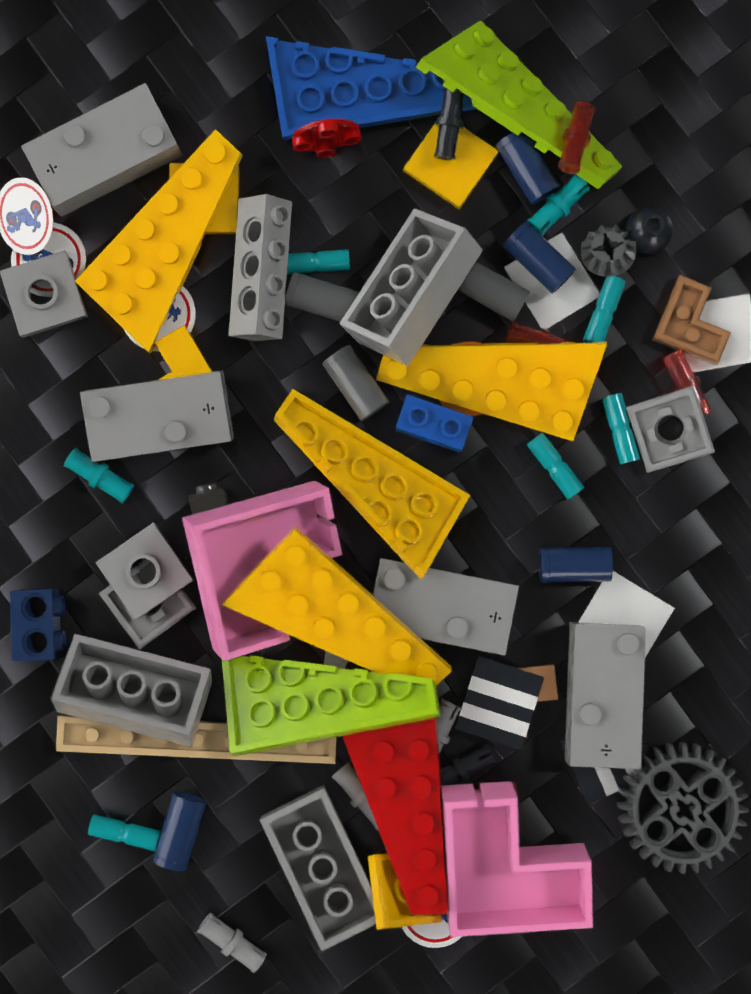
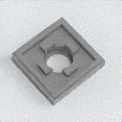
M65 250L0 271L20 337L24 338L88 317L78 284L75 282L76 278L68 253ZM40 281H48L54 290L52 299L46 304H35L30 297V287Z
M694 385L626 407L647 473L715 452ZM671 415L678 417L684 426L683 434L676 440H666L661 437L658 432V425L662 418Z
M156 523L150 524L95 562L134 620L139 619L194 581ZM146 558L155 565V578L148 584L136 583L131 576L132 564L138 559Z
M148 559L143 560L131 569L133 580L139 584L150 583L156 575L155 565ZM111 585L99 593L139 649H142L197 608L182 588L163 601L157 611L146 613L139 619L134 620Z

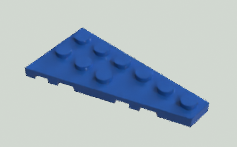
M266 36L283 141L292 139L294 132L302 126L328 118L351 120L357 123L359 128L441 115L444 97V86L442 85L445 80L430 70L427 74L416 68L418 65L416 60L407 58L403 60L386 58L385 55L337 47H331L330 49L316 47L296 41V43L278 41V38ZM465 94L462 111L477 109L472 104V98Z

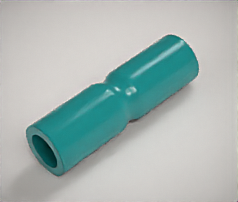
M349 249L288 254L287 275L294 272L302 274L314 271L350 270Z
M616 276L605 278L596 303V309L591 316L583 341L587 343L605 341L613 319V312L617 308L626 284L625 280Z
M622 393L602 398L608 423L613 431L612 437L620 465L639 460L640 456L633 431L629 427L630 420Z
M541 433L527 444L544 469L549 471L550 477L567 499L572 498L584 488L570 467L562 461L560 454L544 433Z
M93 814L88 835L156 851L161 831L136 824H126L123 821Z

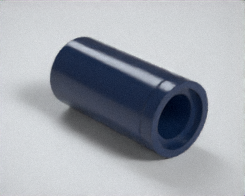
M512 132L499 141L496 148L529 203L535 205L546 199L551 193H555L561 186L540 151L534 147L535 143L532 138L523 132L519 136Z
M527 221L517 228L503 245L551 294H554L576 271V268Z
M610 547L540 548L539 578L541 583L611 582L613 557Z
M173 792L153 858L155 864L174 871L187 870L207 803L206 800L188 793Z

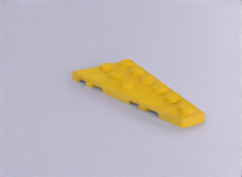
M216 129L75 280L89 296L149 353H152L155 347L156 338L168 319L169 310L177 293H180L202 245L201 241L208 226L211 225L223 194L226 193L243 156Z
M561 342L554 344L484 343L483 345L451 344L433 346L422 344L409 366L383 355L376 380L574 441L607 342Z
M292 389L276 412L274 421L422 580L470 495Z
M296 526L242 580L222 603L225 607L375 673H394L432 678L437 686L452 671L451 666Z

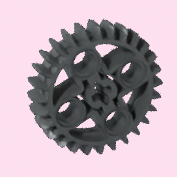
M679 742L678 751H675L672 744L666 743L665 754L658 748L653 747L652 750L655 758L651 760L642 754L641 759L645 765L641 769H633L636 773L635 777L623 776V779L630 784L629 789L619 788L618 792L625 796L627 801L617 802V807L627 811V813L618 816V820L622 824L630 825L624 828L622 832L626 837L635 835L629 842L630 846L633 849L642 846L639 855L643 859H647L652 854L650 862L655 867H658L662 860H664L663 867L668 872L672 871L676 863L677 869L681 874H685L687 864L690 865L695 873H699V862L702 861L709 869H712L711 857L715 856L720 861H724L725 859L721 852L723 848L732 852L735 851L729 842L730 839L742 840V836L735 831L736 826H747L746 822L738 818L739 814L749 812L748 808L738 804L739 801L748 798L744 792L736 791L737 788L743 785V782L738 778L730 779L736 773V770L731 766L722 769L726 759L718 756L713 760L715 753L709 748L701 756V746L698 744H693L691 751L688 752V746L684 742ZM686 763L699 766L701 769L683 781L671 765ZM660 771H667L669 779L666 785L658 788L655 787L653 783L655 775ZM710 778H715L717 781L715 791L711 794H704V782ZM645 785L657 802L639 816V799ZM693 791V793L696 794L703 801L699 803V801L689 792ZM677 799L686 803L687 816L679 812ZM725 801V817L719 829L708 813ZM664 812L675 821L673 824L662 815ZM653 821H661V832L656 836H648V825ZM710 828V838L704 843H697L696 836L699 830ZM680 834L693 846V850L674 851L664 848V846L668 845Z

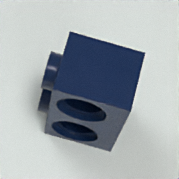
M59 588L10 591L12 661L54 660L61 657V651H65L66 633L60 629V616L65 614V599L63 595H59ZM36 597L43 599L46 604V611L42 616H37L32 611V602ZM37 632L44 634L47 639V646L43 651L37 650L33 645V636Z

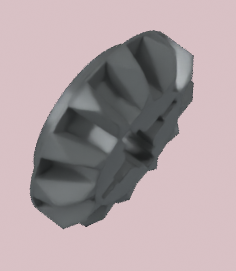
M601 225L598 230L594 232L589 231L587 238L581 244V258L584 265L589 271L599 276L612 277L622 274L631 267L636 257V241H631L629 239V231H623L617 225L607 228ZM604 241L610 243L611 247H616L613 260H610V256L607 255L606 251H602Z

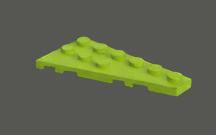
M481 20L424 56L416 66L424 74H427L430 70L445 80L442 86L451 92H454L457 88L472 98V104L475 108L517 136L523 132L535 140L534 147L543 153L550 150L562 158L564 167L597 189L609 181L623 167L614 158L612 153L595 139L590 131L566 109L565 105L542 84L538 77L534 76L518 57Z
M251 655L250 657L239 656L226 661L222 660L230 754L234 756L440 717L436 684L432 678L394 673H373L362 669H342L330 665L291 660H271Z

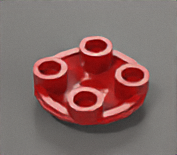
M339 118L314 121L299 128L292 136L293 149L295 151H316V156L319 158L332 157L336 155L337 148L345 145H355L362 140L357 123Z

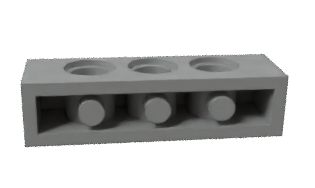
M268 194L239 199L229 336L251 341L282 339L292 201Z

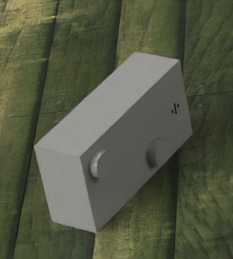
M146 83L21 146L51 206L61 217L183 156Z
M413 209L339 324L358 343L409 366L483 249L466 228Z
M223 370L80 392L92 462L229 442L234 438Z
M380 558L373 596L421 639L506 655L519 586L432 568L427 570L421 580L406 563Z
M570 622L565 761L569 766L641 769L646 627L625 624Z
M74 634L51 700L56 711L59 713L192 747L212 685L211 669Z
M324 785L261 816L260 822L321 951L376 924L371 883Z

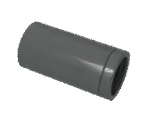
M478 262L474 263L457 290L512 322L516 319L530 294V291Z
M294 272L288 286L285 305L341 322L359 294V291Z
M351 345L340 349L322 363L361 421L372 416L389 403V400Z

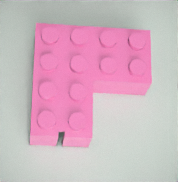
M312 481L182 518L212 649L223 661L290 641L289 634L225 607L222 603L295 526L331 558L342 555L337 527L329 521L335 517L328 487Z
M512 781L480 783V790H474L473 784L441 786L449 900L447 920L451 937L593 928L591 859L584 843L519 847L517 796Z

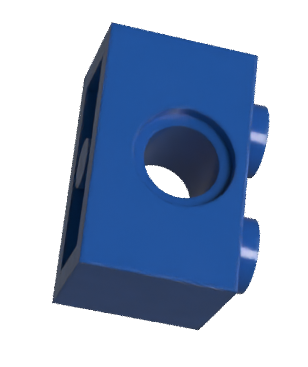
M407 395L395 431L460 453L465 444L473 417Z

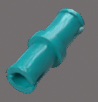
M574 174L556 194L551 193L546 198L547 203L529 218L527 222L543 236L560 217L565 218L570 213V208L590 190V187L587 185L588 183Z
M77 448L72 450L63 465L88 480V485L92 488H100L122 504L134 488L132 483H128L109 470L110 466L104 462L102 464L96 461L92 462L90 457L80 452Z

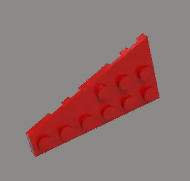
M437 718L343 735L342 737L411 914H448L449 900Z

